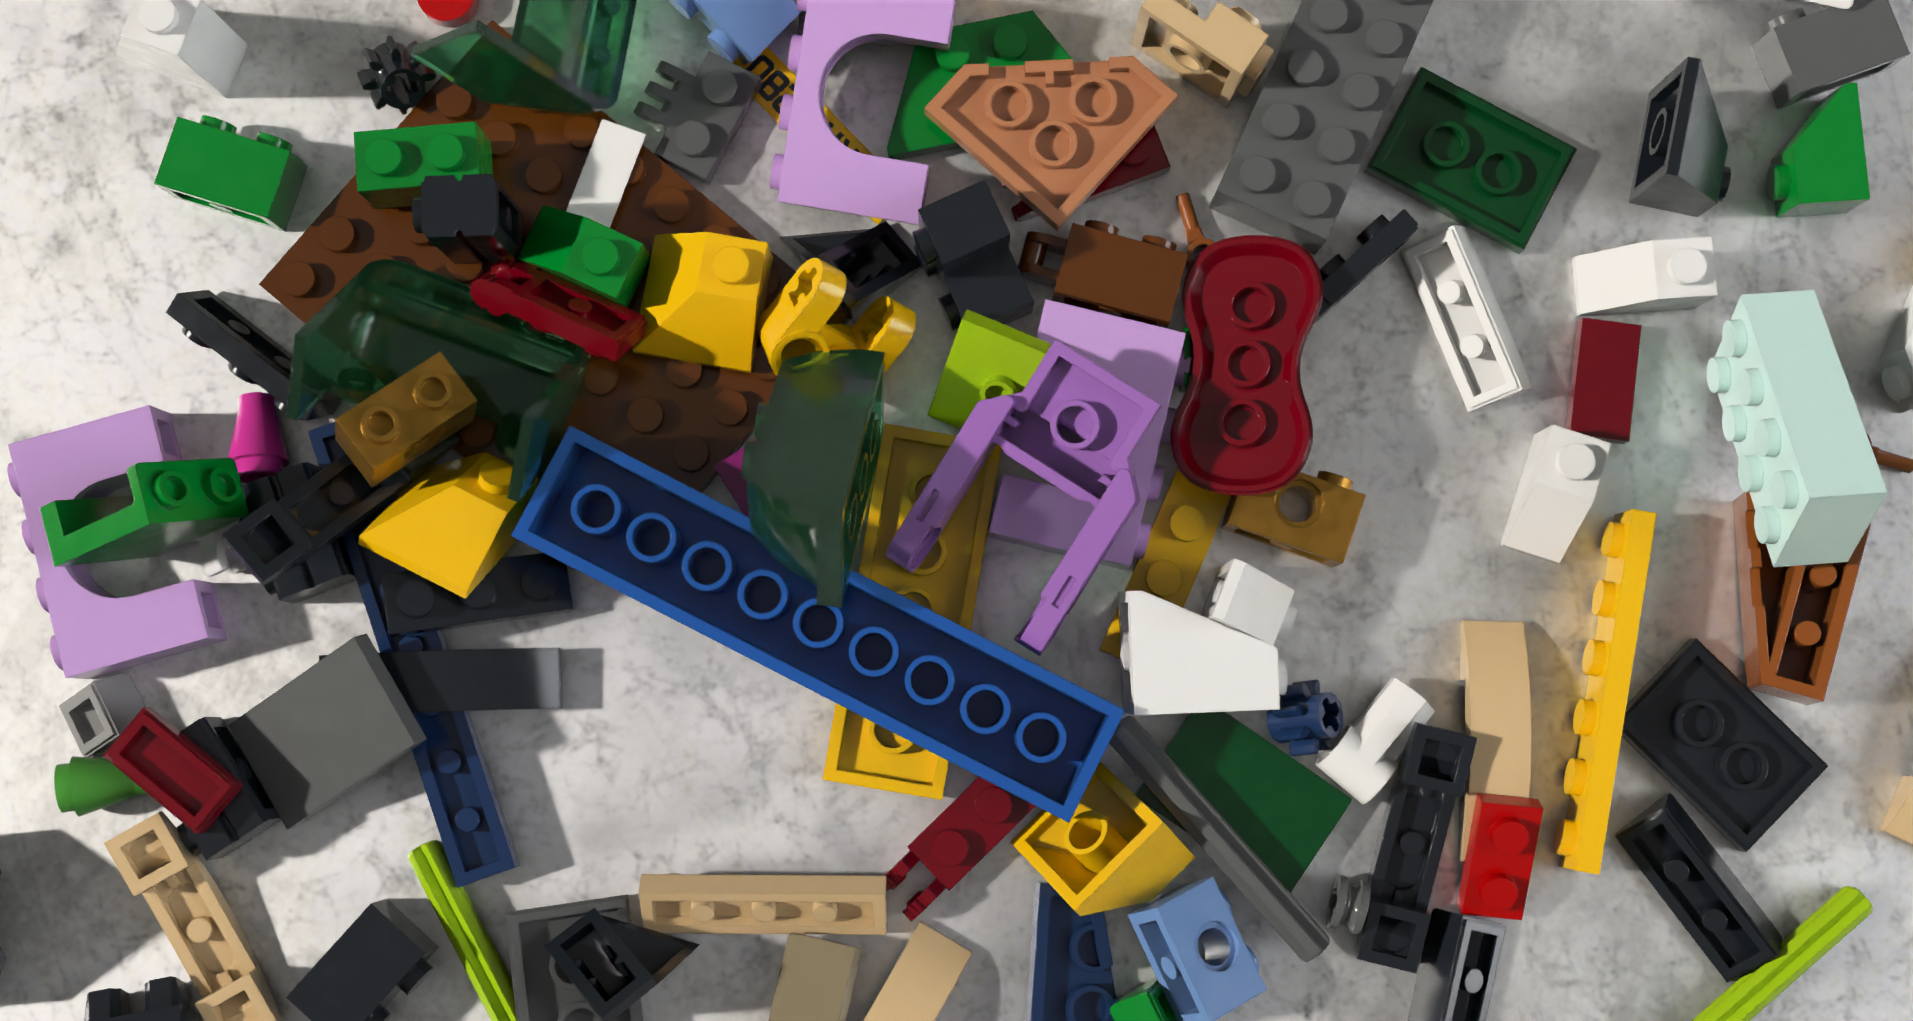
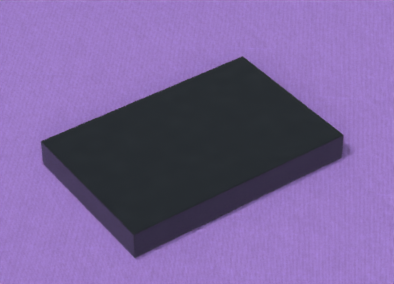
M1697 638L1689 639L1626 705L1622 738L1738 851L1747 852L1828 767L1810 747Z

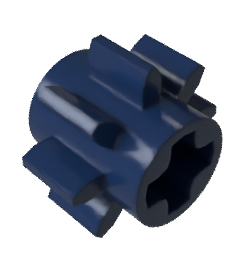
M1319 680L1293 682L1292 685H1287L1286 694L1280 695V710H1267L1268 729L1276 742L1290 743L1289 750L1291 756L1318 754V751L1330 750L1332 748L1330 738H1335L1340 734L1343 726L1342 707L1338 698L1333 693H1320Z

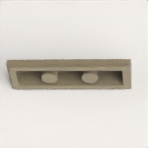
M794 932L790 933L768 1021H846L862 949L821 937Z

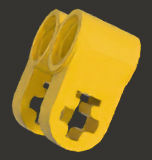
M811 258L796 271L771 305L762 312L758 320L757 332L774 374L781 380L791 383L807 381L817 386L821 397L829 404L851 406L862 401L871 393L875 384L906 348L915 331V312L888 296H881L869 305L852 327L844 324H826L842 302L847 285L846 275L841 270L819 258Z

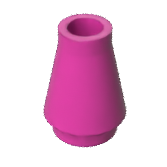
M251 392L239 396V410L228 458H232L235 461L241 483H249L265 476L274 475L289 465L276 405L274 404L275 398L269 393Z

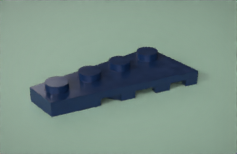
M1035 881L1026 1021H1114L1110 1013V1007L1119 998L1116 997L1111 970L1113 961L1104 911L1079 916L1047 881Z

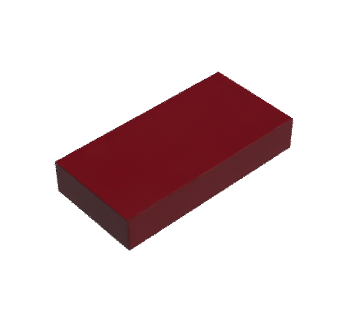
M1584 317L1577 321L1566 429L1610 443L1625 444L1630 441L1642 325Z
M143 707L103 755L196 834L205 833L244 786L243 783L151 707Z

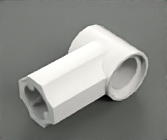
M1391 678L1353 725H1346L1340 734L1331 740L1332 748L1330 750H1323L1315 764L1362 805L1366 804L1382 789L1396 770L1398 764L1395 760L1405 749L1415 722L1426 724L1435 710L1414 689L1405 685L1397 678Z

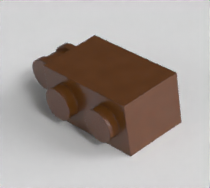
M1086 220L1084 226L1072 223L1068 240L1041 232H1027L1018 268L1024 278L1055 286L1052 301L1167 328L1170 324L1188 257L1187 253L1176 251L1177 245L1174 242L1151 235L1143 236L1141 241L1119 235L1120 230L1116 226L1097 220ZM1046 251L1063 255L1059 271L1043 267Z

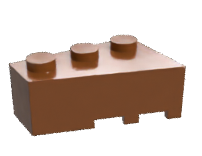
M1744 492L1733 501L1746 687L1804 705L1823 702L1871 524H1869L1848 562L1773 567L1766 544H1761L1755 534V509L1750 493Z

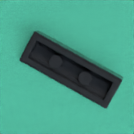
M1671 793L1656 801L1615 833V838L1727 983L1780 954L1782 936Z
M1433 909L1407 1021H1486L1506 925L1443 909Z

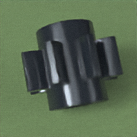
M387 36L386 42L380 44L374 50L365 48L363 52L370 69H363L357 72L363 90H371L370 96L376 109L380 110L388 104L393 108L399 109L402 115L407 114L408 108L418 104L427 95L425 82L437 78L431 62L423 60L424 54L417 41H413L406 47L401 43L395 42L392 36Z

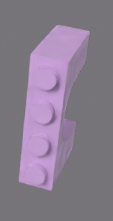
M797 0V10L806 12L803 35L793 34L789 49L788 70L797 71L794 93L793 95H783L780 108L779 129L788 131L784 154L775 153L770 174V189L779 190L778 202L919 226L918 209L925 205L930 166L867 155L845 146L835 136L827 121L824 110V89L827 78L836 62L846 52L866 42L886 40L949 50L957 0Z
M1045 299L1036 338L1051 344L1055 339L1059 340L1162 405L1130 456L1141 501L1101 562V565L1126 571L1131 567L1133 558L1143 560L1147 549L1151 525L1141 523L1146 500L1157 502L1162 486L1165 467L1155 465L1160 442L1171 443V426L1177 410L1169 407L1173 386H1183L1184 372L1188 375L1191 363L1190 357L1184 360V352L1182 350L1186 333ZM1003 473L988 537L1065 556L1094 510V506L1088 501H1078L1054 485Z
M147 405L8 444L12 463H9L7 467L8 478L13 491L17 496L21 497L26 520L22 522L21 526L22 536L28 550L36 557L40 578L36 580V593L41 606L50 614L54 635L50 639V650L55 664L64 671L65 678L92 679L228 640L214 583L191 579L142 594L118 598L104 590L94 580L86 564L54 567L40 507L55 500L106 497L112 492L130 485L127 468L136 463L182 460L171 413Z

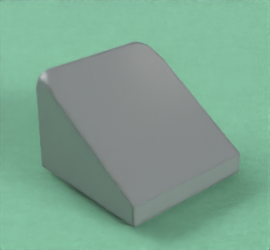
M121 673L91 682L60 704L59 707L84 757H92L110 748L145 705L131 676L128 673Z

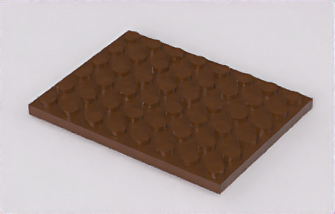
M491 20L397 128L476 121L491 140L493 176L521 209V247H523L543 205L563 211L567 210L602 119L613 123L616 122L495 21ZM642 144L610 226L611 229L643 243L650 254L652 253L655 235L712 232L759 241ZM356 174L259 283L261 287L381 388H384L433 355L441 352L477 399L474 420L455 432L459 437V442L453 449L463 458L487 452L538 478L537 486L569 426H572L703 493L718 475L714 465L737 452L796 384L783 381L774 374L760 337H758L751 374L633 352V347L614 362L607 358L593 356L586 352L583 347L566 340L564 347L561 348L519 332L523 322L522 319L509 313L495 316L489 313L486 308L481 309L479 305L476 306V302L471 300L472 295L469 294L471 292L469 288L472 285L471 281L480 274H486L491 271V267L495 263H490L484 257L482 263L454 264L437 247H431L424 233H416L412 220V206L376 209L357 192ZM772 251L773 263L764 310L771 305L796 273L793 268ZM518 260L517 262H515V263L521 262V263H523V264H525V265H528V264H526V263H524V262H522V261H520V260ZM649 265L628 306V309L640 313ZM838 307L826 324L846 325L850 321V317Z

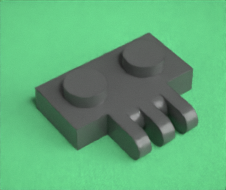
M708 51L696 76L670 63L660 61L655 72L663 79L673 83L672 89L670 90L656 82L649 81L644 92L649 97L663 104L661 110L639 101L633 111L641 119L666 131L654 152L657 157L666 164L708 185L763 84L760 76Z

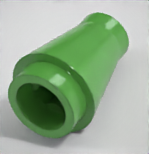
M72 756L70 763L57 764L55 767V795L58 807L62 813L75 811L77 816L80 817L137 796L149 795L106 758Z

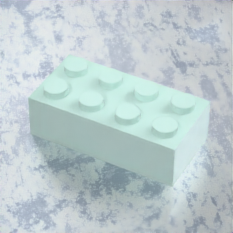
M1815 290L1742 294L1731 319L1727 320L1723 325L1722 341L1715 357L1710 358L1708 361L1707 382L1710 391L1718 393L1723 409L1722 429L1724 436L1728 442L1734 443L1739 459V484L1744 492L1750 493L1753 502L1756 537L1761 544H1766L1773 567L1848 562L1888 491Z

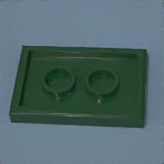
M1421 67L1409 86L1364 173L1520 254L1529 242L1577 148Z
M1226 712L1188 713L1164 749V752L1290 893L1353 800ZM1142 782L1134 794L1143 803L1187 832L1145 783Z

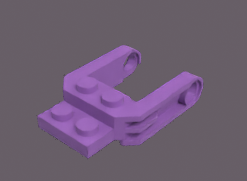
M1055 339L1022 392L977 402L895 534L885 557L911 574L917 570L931 551L997 444L1002 447L1007 456L1078 501L1084 500L1092 503L1094 510L1041 592L1040 596L1042 598L1022 630L1014 637L1016 642L1040 657L1060 629L1141 501L1130 456L1162 405Z

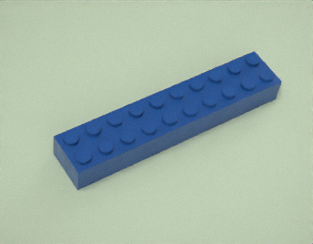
M569 426L511 535L529 546L1068 823L1125 712L1124 709L572 426Z

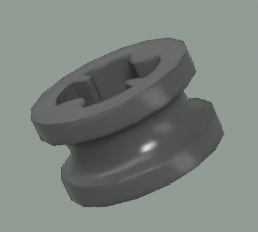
M1337 875L1327 904L1326 927L1336 930L1339 925H1346L1349 933L1359 935L1368 913L1371 896L1370 882L1360 880L1358 884L1352 885L1349 883L1347 876Z

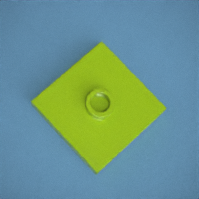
M967 309L959 325L927 415L961 429L978 401L1022 392L1052 344Z

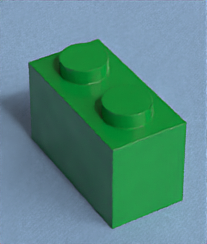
M202 115L199 123L177 117L154 184L177 199L286 232L308 168L302 160L291 152L293 145L284 139L262 132L257 133L255 140L237 135V127L207 115Z
M476 121L354 132L357 192L376 209L412 206L413 197L421 196V182L424 181L425 176L454 175L461 181L463 175H493L491 140Z

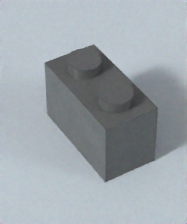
M1854 0L1853 5L1849 9L1822 5L1824 10L1807 16L1803 8H1799L1771 20L1768 23L1770 31L1754 43L1752 48L1777 109L1840 88L1845 83H1854L1885 72L1908 56L1910 52L1889 1Z

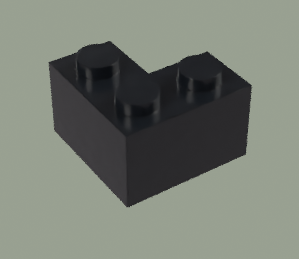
M985 180L918 209L919 229L912 232L916 242L913 247L927 278L937 274L946 295L938 298V302L952 331L959 328L967 309L1005 325L1032 313L1034 300L1009 249L1011 234Z

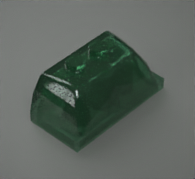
M864 349L830 350V352L826 353L816 351L785 359L780 365L769 403L760 402L758 405L755 420V437L757 440L756 442L747 441L744 448L742 477L746 479L751 532L780 564L817 587V605L839 608L843 606L875 479L883 434L885 352Z

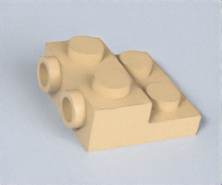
M1145 0L1140 7L1131 45L1226 109L1237 93L1245 98L1250 95L1267 68L1265 66L1275 52L1274 49L1265 44L1269 35L1261 30L1262 25L1256 17L1240 7H1232L1230 9L1218 1L1206 20H1203L1197 16L1198 10L1189 0Z

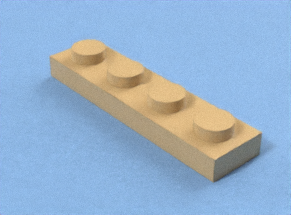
M641 874L639 901L642 924L644 928L660 933L790 934L794 932L799 934L886 935L887 931L886 876H864L858 874L849 876L801 874Z

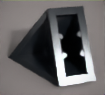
M887 221L871 229L780 237L802 264L811 258H819L841 270L846 275V291L839 307L849 315L850 320L854 324L870 304L881 296L892 294L921 268L917 256Z
M594 907L546 944L545 948L601 1021H612L659 984L700 944L603 916Z

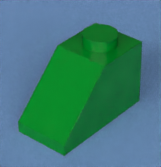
M1845 83L1824 98L1770 161L1771 166L1766 175V189L1769 198L1775 201L1777 218L1847 213L1870 200L1857 83Z
M543 205L517 259L628 308L650 263L651 254L643 243L596 221Z

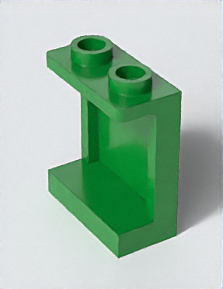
M232 458L136 463L127 468V475L133 495L55 500L40 507L54 567L157 557L249 515L237 466Z

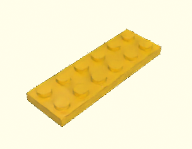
M884 423L858 573L971 631L1002 447L998 444L995 446L931 551L917 570L911 574L886 558L885 555L895 534L953 443L956 435ZM837 703L835 704L822 780L942 800L948 760Z

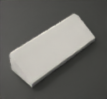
M1453 225L1402 249L1403 258L1468 412L1531 388L1532 382L1466 227Z

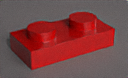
M1477 792L1457 905L1461 914L1522 920L1544 810L1538 799Z

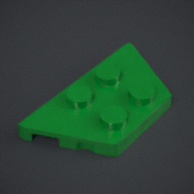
M1033 10L953 26L949 50L915 45L887 145L888 158L901 160L961 148L959 144L925 115L924 108L964 64L989 63V67L1024 65L1025 61L1072 58Z

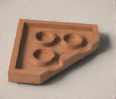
M1134 56L1109 57L1108 61L1074 63L1073 59L1025 61L1024 65L989 67V63L964 64L925 106L924 112L940 129L1058 231L1176 102L1178 94Z

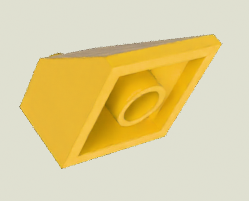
M712 232L655 235L640 314L644 315L645 319H647L644 337L633 346V352L752 374L759 337L757 332L758 320L764 310L773 263V256L768 242Z
M487 452L431 466L408 485L359 536L358 544L466 599L518 540L511 535L536 490L538 478Z
M1099 762L1069 823L1042 810L1011 841L1013 846L1079 916L1152 901L1195 858L1168 826L1101 762Z

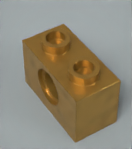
M438 352L335 419V439L370 486L374 487L474 420L477 399L444 355Z
M1319 471L1316 478L1300 472L1289 484L1275 491L1258 495H1232L1221 529L1333 568L1344 562L1366 495L1351 490L1353 481L1341 475ZM1294 491L1306 499L1308 514L1303 522L1291 521L1282 513L1280 499L1284 492Z

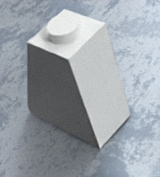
M135 0L120 34L115 56L121 60L227 98L249 45L202 0Z
M1118 591L1121 693L1124 713L1131 715L1280 710V695L1286 694L1288 677L1284 660L1278 659L1277 647L1145 591Z

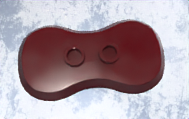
M1245 235L1223 239L1209 245L1197 255L1184 279L1182 303L1193 342L1194 359L1190 382L1173 418L1170 442L1173 458L1180 472L1189 482L1202 489L1226 495L1245 496L1272 492L1285 487L1295 479L1306 464L1313 443V426L1301 386L1300 367L1303 347L1321 308L1323 281L1320 269L1313 256L1303 246L1295 242L1266 235Z

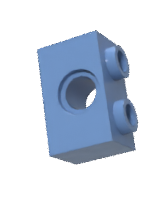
M1214 877L1183 884L1128 914V918L1177 1021H1216L1267 990L1259 974L1258 960L1251 948L1245 944L1232 917L1231 903L1226 894L1219 889ZM1198 939H1200L1204 945V960L1201 958L1198 952Z

